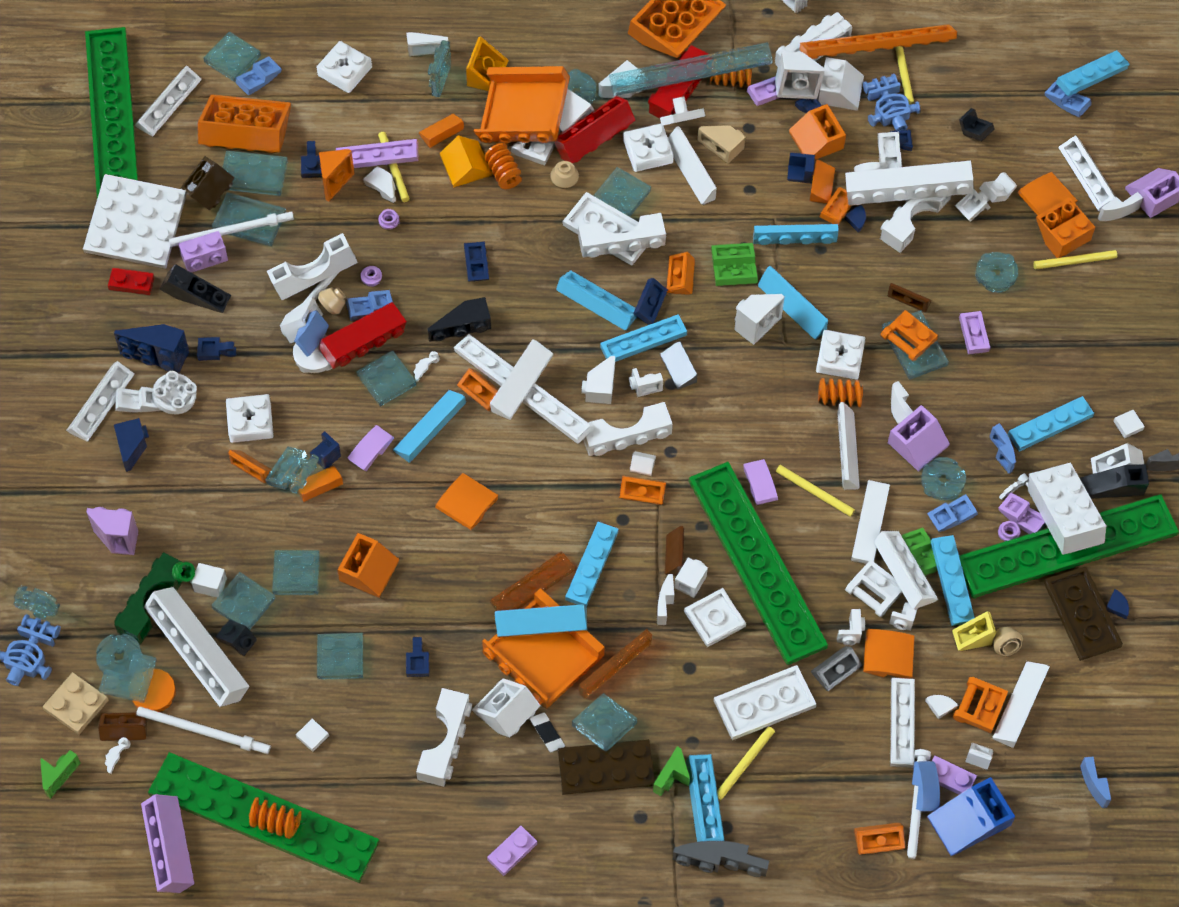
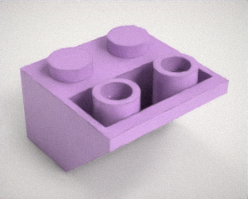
M1158 168L1127 185L1125 189L1131 196L1138 192L1143 197L1140 207L1152 218L1179 202V175L1176 171Z
M922 405L890 431L888 444L918 472L950 445L938 420Z
M103 507L87 508V515L94 533L111 553L134 555L138 528L132 511L126 509L107 510Z

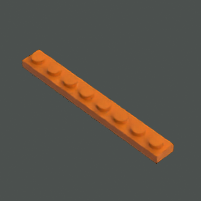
M948 24L800 43V51L811 59H816L824 55L832 57L840 53L872 52L880 48L911 47L912 44L928 45L931 42H948L949 40L957 39V31Z

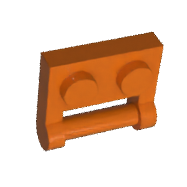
M906 310L889 326L885 327L880 334L882 338L890 340L909 355L908 358L913 362L938 338L936 333ZM896 331L898 334H900L903 338H905L907 341H909V342H910L912 345H914L916 348H912V347H911L909 344H907L904 340H902L900 337H898L894 332Z
M969 677L967 690L959 709L953 715V719L992 733L1008 691L978 678ZM976 690L983 691L974 715H971L967 711Z

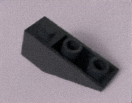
M177 264L168 271L160 287L161 291L178 300L220 313L224 312L231 297L229 293Z
M482 297L462 302L427 328L429 342L442 341L445 338L455 336L462 337L474 332L482 333L491 329V317L486 298Z
M1146 464L1123 465L1080 477L1091 499L1144 496L1149 485Z

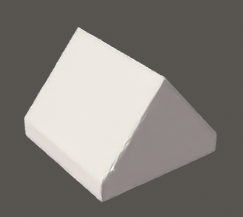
M635 451L632 456L630 472L651 476L656 456Z
M971 743L965 762L988 769L993 750Z

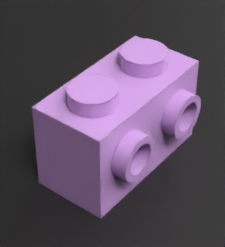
M219 231L179 243L186 270L189 272H195L228 261L226 249Z

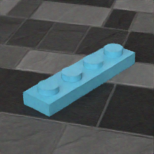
M1116 50L1058 77L1056 84L1069 97L1126 70L1129 63Z
M838 224L754 226L753 244H830L837 242Z
M678 314L601 342L600 348L606 359L610 356H615L616 362L687 336V330Z
M1082 396L1009 430L1008 436L1020 452L1092 418L1094 412Z
M597 522L565 596L566 601L587 607L617 537L618 528Z
M954 535L933 538L930 542L951 626L964 624L975 617Z

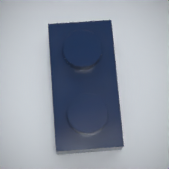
M648 279L633 314L647 325L653 324L668 289L656 279Z

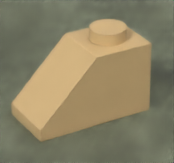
M701 126L698 129V141L727 163H730L744 150L746 137L741 131L735 130L731 126Z

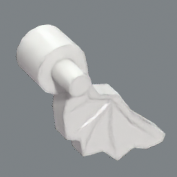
M432 351L429 354V358H424L418 364H415L416 369L413 372L416 382L428 370V366L431 363L439 362L440 357L437 352Z
M1025 473L1022 474L1018 481L1004 490L999 498L1003 500L1023 485L1028 487L1029 477Z
M121 738L118 742L119 746L111 748L109 753L105 755L107 759L105 765L109 774H112L116 763L120 759L122 750L130 747L131 743L127 738Z

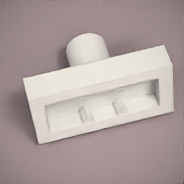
M684 96L673 99L676 114L661 117L660 120L663 126L704 117L705 112L704 108L688 111Z

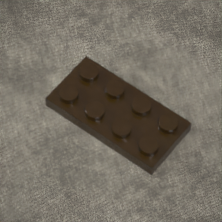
M1086 566L1044 580V585L1080 661L1122 647L1123 643Z
M649 739L558 748L562 795L654 786L655 780Z

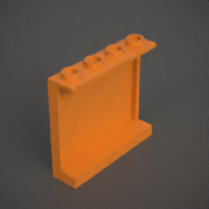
M563 66L488 67L487 76L491 80L487 102L481 128L474 129V133L479 140L484 143H548L549 141H557L570 76Z
M540 588L534 593V600L524 609L557 607L560 605ZM587 630L498 637L496 634L489 641L486 639L482 641L483 654L490 661L494 660L499 664L498 667L506 676L510 675L515 679L514 682L525 685L538 703L545 709L550 707L604 656L605 649Z

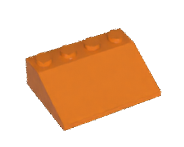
M650 0L630 21L628 34L646 47L678 58L726 7V4L721 0Z
M211 94L198 120V144L207 147L221 146L227 149L241 148L247 151L260 150L267 153L280 152L285 138L291 103Z

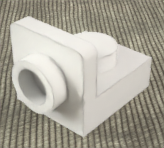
M1003 172L995 181L984 182L979 189L993 203L1006 201L1017 185Z
M973 189L974 193L967 194L955 205L970 222L985 208L987 210L991 208L987 203L989 198L982 191L977 193Z
M637 368L632 369V377H629L631 389L636 390L638 397L663 391L661 373L647 374L640 378Z
M905 602L902 614L893 611L889 624L899 630L907 629L911 631L917 609H912L910 604Z

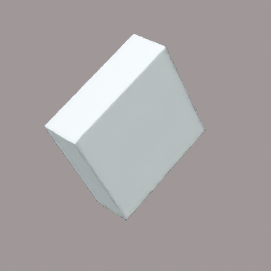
M1134 410L1114 419V423L1124 438L1142 431L1145 427Z
M311 719L296 734V737L313 752L329 737V733Z

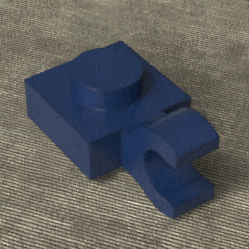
M307 141V156H301L302 178L322 177L320 156H316L315 141Z
M220 337L198 338L197 358L199 361L220 360V354L228 357L236 356V347H234V342L232 341L221 343Z
M413 637V652L406 653L407 677L429 676V652H422V637Z

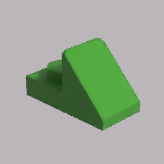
M678 746L654 783L653 792L659 796H662L665 790L669 791L675 779L689 786V773L682 750Z
M71 750L58 759L56 767H53L44 759H40L42 784L47 797L51 799L81 764L77 754Z

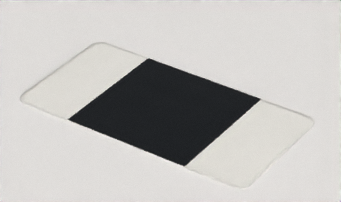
M545 713L530 717V721L550 752L565 747V744Z

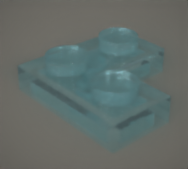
M133 653L127 674L105 669L99 692L144 703L156 665V657Z

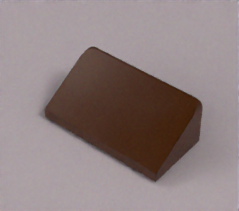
M893 283L889 286L888 297L920 311L927 312L932 300Z
M679 526L666 536L665 575L673 574V576H677L683 567V526Z
M137 712L101 713L98 727L100 740L117 741L123 737L128 740H145L147 735V718L138 716Z

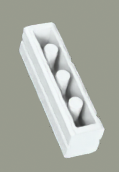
M838 12L832 16L827 15L817 26L812 25L804 35L796 36L786 47L781 46L776 51V66L778 67L782 51L801 52L800 43L851 37L852 25L847 20H844ZM819 56L818 58L813 59V60H814V61H817L818 59H820V58L823 57V56Z

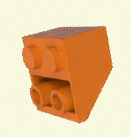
M828 104L808 111L789 129V133L802 154L815 155L814 160L844 149L846 134Z
M1070 197L1036 217L1045 245L1056 258H1062L1091 241L1095 230L1092 222Z
M357 533L338 568L339 581L380 598L399 563V558L380 542Z

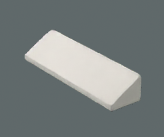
M185 66L134 126L153 137L202 79L188 66Z
M679 126L676 127L668 137L674 154V160L698 200L704 205L715 200L717 188Z
M1076 135L1059 146V149L1098 211L1116 198Z
M532 340L490 402L491 411L511 420L553 357V353L536 340Z
M115 362L66 431L88 441L116 402L117 388L125 389L134 373L120 362Z
M840 402L838 408L842 486L844 490L859 489L855 416L850 407L844 402Z
M881 531L874 543L911 608L917 609L938 600L937 596L899 531Z
M1026 662L992 739L1014 748L1050 666Z

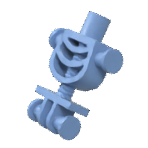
M891 74L887 78L882 76L879 82L877 78L872 79V82L869 83L863 82V89L868 94L867 98L869 101L880 98L876 102L875 115H868V121L872 127L876 126V123L881 122L883 126L893 124L895 130H907L908 126L905 120L909 119L910 113H920L918 101L915 104L909 105L906 96L895 94L899 93L901 86L895 74Z
M26 614L22 619L21 626L17 630L19 635L27 637L29 640L13 641L9 644L6 652L0 651V660L3 661L7 669L11 670L6 681L14 686L19 685L24 675L34 678L38 673L44 680L49 677L52 668L43 666L45 656L43 651L37 646V643L41 642L53 647L55 644L53 638L56 639L61 630V627L58 625L56 627L52 626L48 621L41 624L40 618L32 619L30 615ZM33 651L39 654L38 659L32 654Z

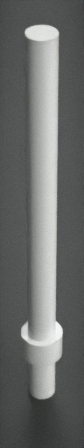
M293 212L278 215L273 213L265 218L170 238L169 243L170 247L178 246L179 243L219 231L220 235L223 236L268 225L273 227L277 226L278 223L294 220Z
M140 706L137 710L138 716L241 746L240 748L250 751L252 749L269 754L271 745L254 741V738L249 736H237Z

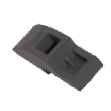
M700 841L684 844L674 848L672 859L682 866L693 865L707 873H712L713 871L718 873L719 866L722 864L729 870L737 871L740 869L747 871V874L753 877H766L769 860L748 855L749 845L728 841Z

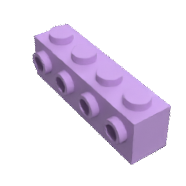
M155 794L141 803L157 892L181 893L194 885V879L178 796Z

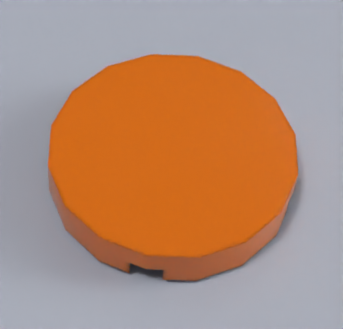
M154 668L144 670L136 675L131 682L129 690L131 700L137 709L140 706L157 712L167 709L172 704V700L176 695V687L172 677L167 672Z

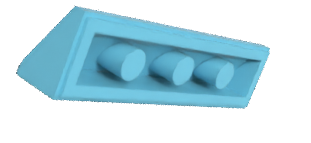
M771 266L767 267L758 283V287L766 294H782L785 296L783 310L813 339L819 338L823 331L827 330L828 319Z
M570 270L560 277L556 288L558 292L623 330H627L637 318L633 314L635 307Z
M449 390L398 443L393 451L410 463L466 404L465 396Z
M585 605L495 611L497 636L506 637L587 630V608Z
M689 755L686 760V766L690 777L689 790L697 842L725 841L712 755Z

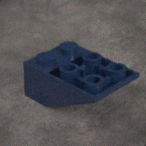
M161 324L114 331L120 355L126 359L140 360L149 366H159L168 372L175 371L180 373L189 354L184 330Z

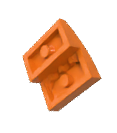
M1052 172L1033 180L1017 192L1037 216L1069 197L1075 204L1078 201Z
M462 473L442 495L435 508L472 530L483 519L485 512L497 501L498 494Z
M866 630L863 672L883 678L887 675L904 679L912 678L915 635L889 630Z

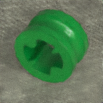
M178 562L173 566L172 575L179 582H188L194 578L195 568L190 562ZM182 568H186V571L184 572L185 576H181V573L183 572Z

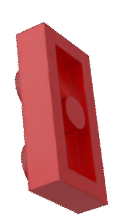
M112 268L108 289L150 295L155 276L154 273Z

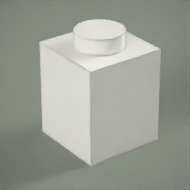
M687 558L675 578L674 588L694 598L707 577L708 567L699 560Z
M199 563L195 570V576L190 581L194 592L220 598L227 580L225 569Z

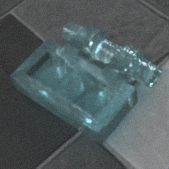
M287 447L265 481L270 486L284 490L291 483L292 485L289 490L297 494L299 489L303 488L307 483L306 479L309 474L313 473L317 468L316 464L319 461V457L312 454L310 459L307 460L308 455L305 451ZM300 468H302V470H301V472L299 473V475H296V473L298 472V470H299Z

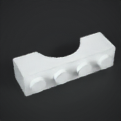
M951 195L906 200V204L903 207L899 206L896 209L890 221L886 220L883 223L880 239L901 253L913 240L915 227L911 222V218L922 211L938 213L950 200Z
M661 213L640 216L637 226L626 233H612L603 228L599 222L578 225V238L583 258H593L604 254H617L624 251H638L650 247L658 248L664 246L666 241V232Z
M342 233L324 242L323 251L315 261L302 266H295L284 262L268 270L267 273L281 300H284L358 262Z
M662 402L644 407L640 421L629 428L620 429L612 427L603 419L588 422L592 425L593 430L583 441L589 456H600L607 451L622 450L633 444L641 445L648 440L666 438L672 434L673 424L666 404Z
M442 688L436 707L437 718L446 725L448 733L445 740L439 746L422 752L416 771L417 780L444 787L446 779H451L453 772L451 762L453 758L456 759L460 748V745H457L458 739L464 736L466 724H463L465 716L469 717L472 710V703H469L468 694Z

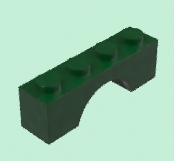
M165 552L162 553L160 558L154 560L149 574L141 579L138 590L129 597L126 608L123 612H119L115 618L114 625L118 634L139 645L142 644L153 627L144 606L154 591L174 587L176 591L179 589L183 582L174 579L172 569L176 563L182 561ZM182 568L183 572L181 573V576H185L184 572L186 571V568Z

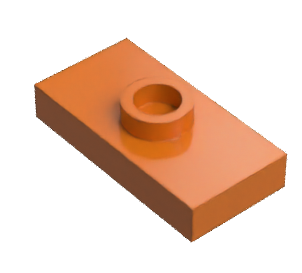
M841 187L836 190L822 210L820 218L832 224L839 225L852 207V205H848L847 190Z

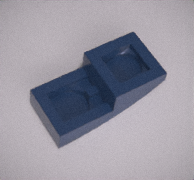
M485 241L464 243L468 282L489 280Z

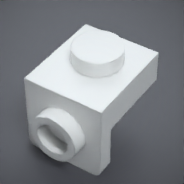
M851 609L849 617L850 630H839L837 643H843L844 645L860 643L862 631H865V617H861V609Z

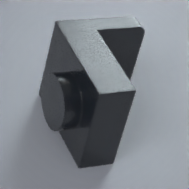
M973 108L968 110L959 119L963 135L981 142L995 130L993 123L978 118L976 110Z
M229 620L216 635L219 642L235 648L242 656H245L257 641V638L247 626Z

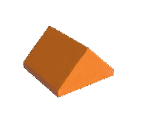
M350 149L319 152L325 199L328 202L355 174L352 151Z

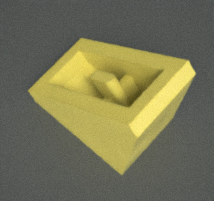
M988 611L952 630L959 651L992 645L996 634L991 614Z

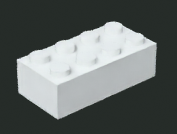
M1071 463L1029 474L1028 492L1063 555L1105 542L1106 525Z

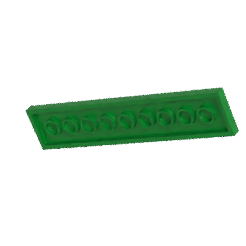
M125 27L85 31L97 199L105 174L138 181L127 32Z
M725 462L689 477V483L786 665L788 666L827 649L828 644L730 463Z
M1159 494L1100 512L1099 514L1106 525L1105 542L1100 545L1063 555L1049 529H1045L959 555L967 587L972 598H976L1177 536L1179 530L1162 495Z
M170 752L148 791L151 797L155 794L178 796L179 807L182 810L359 884L379 844V839ZM256 797H259V805H262L264 800H268V808L273 803H276L277 811L280 810L282 805L285 806V813H288L293 808L294 816H297L301 811L300 825L292 838H286L285 833L282 836H278L276 831L269 833L267 828L260 830L258 826L255 828L250 826L249 813Z

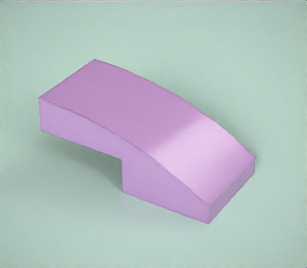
M376 425L358 443L348 456V459L367 472L377 456L385 452L394 437Z
M765 460L743 464L744 472L750 483V491L756 504L759 505L778 500Z
M1010 493L999 507V511L1005 517L1015 522L1019 528L1028 534L1041 531L1046 526L1041 514L1031 509L1029 502L1013 493Z

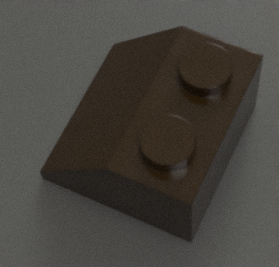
M204 156L180 189L186 190L190 197L210 211L219 204L220 197L224 191H228L231 188L235 177Z

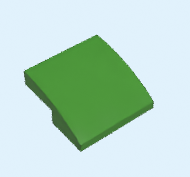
M753 243L711 245L716 286L758 283Z
M924 528L901 535L924 576L937 572L930 542L931 539Z

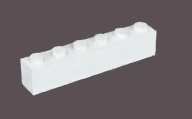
M971 161L845 173L848 205L974 193Z
M174 587L154 591L144 608L219 707L239 702L250 686Z

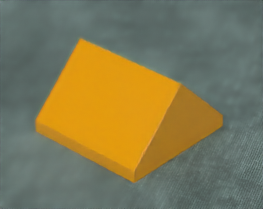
M478 37L466 68L467 86L489 91L491 80L487 76L488 67H506L509 60L482 37Z
M458 135L440 152V157L453 188L492 176L481 146L476 140Z

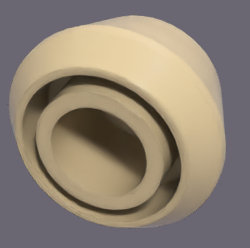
M568 161L557 163L551 171L552 182L561 188H569L575 185L579 178L577 169Z
M331 287L320 291L318 299L329 313L336 315L341 312L346 296L338 287L336 289Z
M1001 627L997 629L993 640L994 650L999 655H1012L1021 648L1023 637L1011 627Z

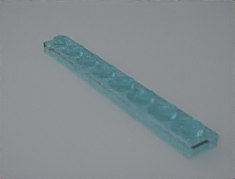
M766 42L609 74V80L613 96L769 65L773 63L769 44Z

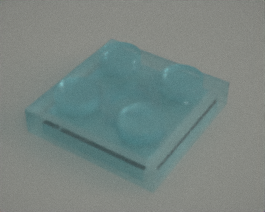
M228 32L203 59L204 63L236 82V77L244 74L259 59L261 52L233 33Z
M445 40L441 41L440 47H436L434 63H430L428 75L431 76L429 87L432 89V96L439 98L451 68L450 41Z
M616 167L594 194V197L630 217L651 192V186Z
M393 350L357 371V376L379 406L386 404L416 386V380Z
M275 550L273 595H318L319 550Z
M239 572L211 606L213 610L228 620L245 625L250 630L276 598L274 594Z
M363 633L317 634L318 680L363 678Z
M604 693L572 720V726L604 751L610 749L637 724L635 716Z

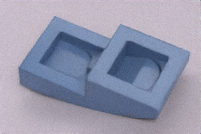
M270 57L254 63L251 71L236 77V84L247 95H250L272 81L282 69Z
M1056 81L1045 92V96L1049 100L1077 117H1080L1091 106V99L1077 93L1068 97L1056 84Z
M390 290L369 292L368 297L348 298L346 306L350 321L359 320L393 302Z
M317 310L309 314L306 325L298 329L294 340L307 357L317 348L329 326Z
M999 423L992 427L989 438L998 447L996 459L1010 474L1016 462L1015 453L1007 433Z
M965 494L950 504H942L928 512L927 515L938 532H942L978 515V512Z
M1084 757L1080 767L1085 783L1097 803L1102 808H1107L1111 801L1107 778L1097 777L1094 757Z
M915 761L912 784L918 786L916 809L920 811H935L940 806V786L935 762Z

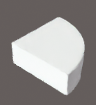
M943 695L929 696L925 700L938 719L958 707L955 701Z

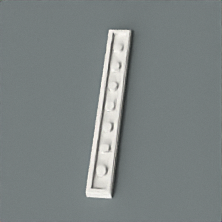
M470 334L454 347L457 354L500 386H502L514 368ZM537 384L533 385L523 400L525 405L577 444L593 430L592 425Z

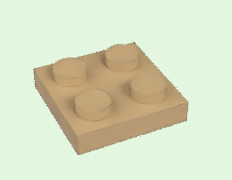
M72 672L44 704L43 709L80 735L109 700L107 696Z

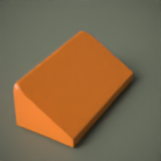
M451 114L420 131L419 135L428 147L431 148L464 130V122L455 114Z
M817 159L810 201L827 204L831 199L835 168Z
M689 252L669 256L667 293L692 294L695 259Z
M469 368L457 384L458 387L486 410H491L490 402L499 388L478 371Z
M230 450L228 452L231 464L259 481L267 483L273 476L274 470L240 450Z
M333 465L294 483L303 502L343 485V479Z
M623 475L619 498L663 505L666 482Z
M901 823L854 828L859 855L905 849L904 831Z

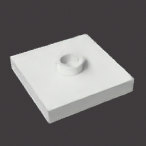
M723 588L684 608L685 614L707 647L746 627V622Z

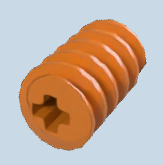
M714 59L711 68L710 84L714 79L716 85H719L722 80L724 86H727L728 81H731L732 87L735 86L737 81L740 88L743 87L745 82H747V86H751L752 68H750L749 62H746L743 68L741 61H738L736 67H734L733 61H730L729 65L726 66L725 60H722L721 64L718 65L717 59Z
M498 143L486 152L485 161L488 163L501 189L514 188L522 181L520 177L521 170L517 168L518 165L514 162V157L511 156V152L507 149L505 143Z
M824 378L820 379L818 402L822 399L823 404L826 405L830 399L832 406H835L837 400L844 403L848 401L849 406L852 407L854 402L857 401L858 408H861L863 385L862 387L860 386L859 380H856L852 386L850 380H846L845 385H843L842 380L838 379L835 385L833 378H830L827 384Z
M256 797L249 813L250 826L253 828L258 826L260 830L267 828L269 833L276 831L278 836H282L285 833L286 838H292L300 825L301 811L297 816H294L293 808L288 813H285L284 805L277 811L276 803H273L268 808V800H264L262 805H259V797Z

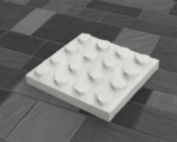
M105 174L83 247L84 252L166 269L172 249L169 239L175 238L187 195L186 190Z

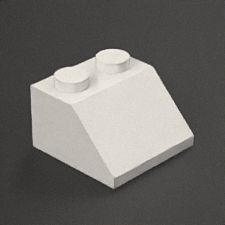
M782 51L775 77L777 97L817 99L825 72L824 67L803 52Z
M826 57L825 72L820 86L818 101L821 105L828 104V106L858 111L864 75L846 60Z
M782 294L750 295L746 300L740 301L736 307L735 331L754 345L782 318L785 296Z
M503 678L472 711L497 733L510 738L519 731L520 726L527 719L534 716L535 711L541 705L525 685Z

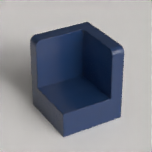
M790 153L787 180L791 182L812 183L815 155Z
M324 431L321 434L322 442L310 452V457L323 469H327L341 457L339 444Z

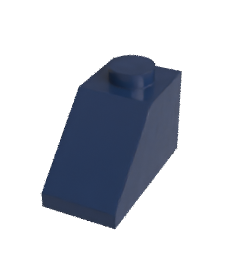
M139 418L114 424L126 472L131 471L147 448L145 440L149 438L146 425H141Z

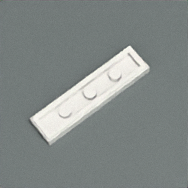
M868 480L851 561L867 564L870 560L874 562L877 549L874 541L880 534L890 487L889 484Z
M892 678L890 766L913 768L915 679Z

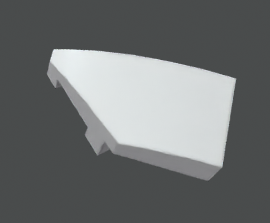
M377 166L363 179L366 186L379 191L382 198L394 203L396 201V185L392 174Z
M899 381L893 383L891 395V412L898 424L913 412L905 402L909 394Z

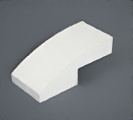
M899 132L878 133L879 161L887 163V169L902 167Z
M1137 192L1124 202H1121L1117 197L1101 207L1098 220H1115L1135 212L1140 208L1143 197Z
M141 387L139 391L117 388L116 411L153 412L161 410L153 401V388Z
M668 574L660 591L657 625H666V604H674L673 574Z

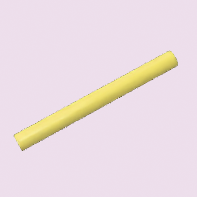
M896 46L895 50L904 95L907 97L909 105L914 104L904 49L902 46Z
M386 132L378 134L381 143L389 142ZM397 163L389 164L402 202L409 201L410 198Z
M1112 250L1034 261L1033 264L1036 270L1116 259L1117 251Z
M779 465L776 472L846 515L850 517L853 515L855 509L784 466Z
M768 726L720 786L717 790L718 801L724 798L775 733L773 728Z

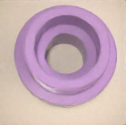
M392 209L382 211L378 218L380 226L384 229L397 227L399 215Z
M368 266L361 272V280L367 286H376L382 279L381 270L375 266Z
M1013 521L1003 522L998 529V535L1003 541L1018 538L1021 533L1019 526ZM1005 531H1011L1013 534L1009 535Z

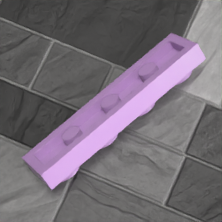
M417 139L336 148V150L350 149L352 151L354 168L418 161Z

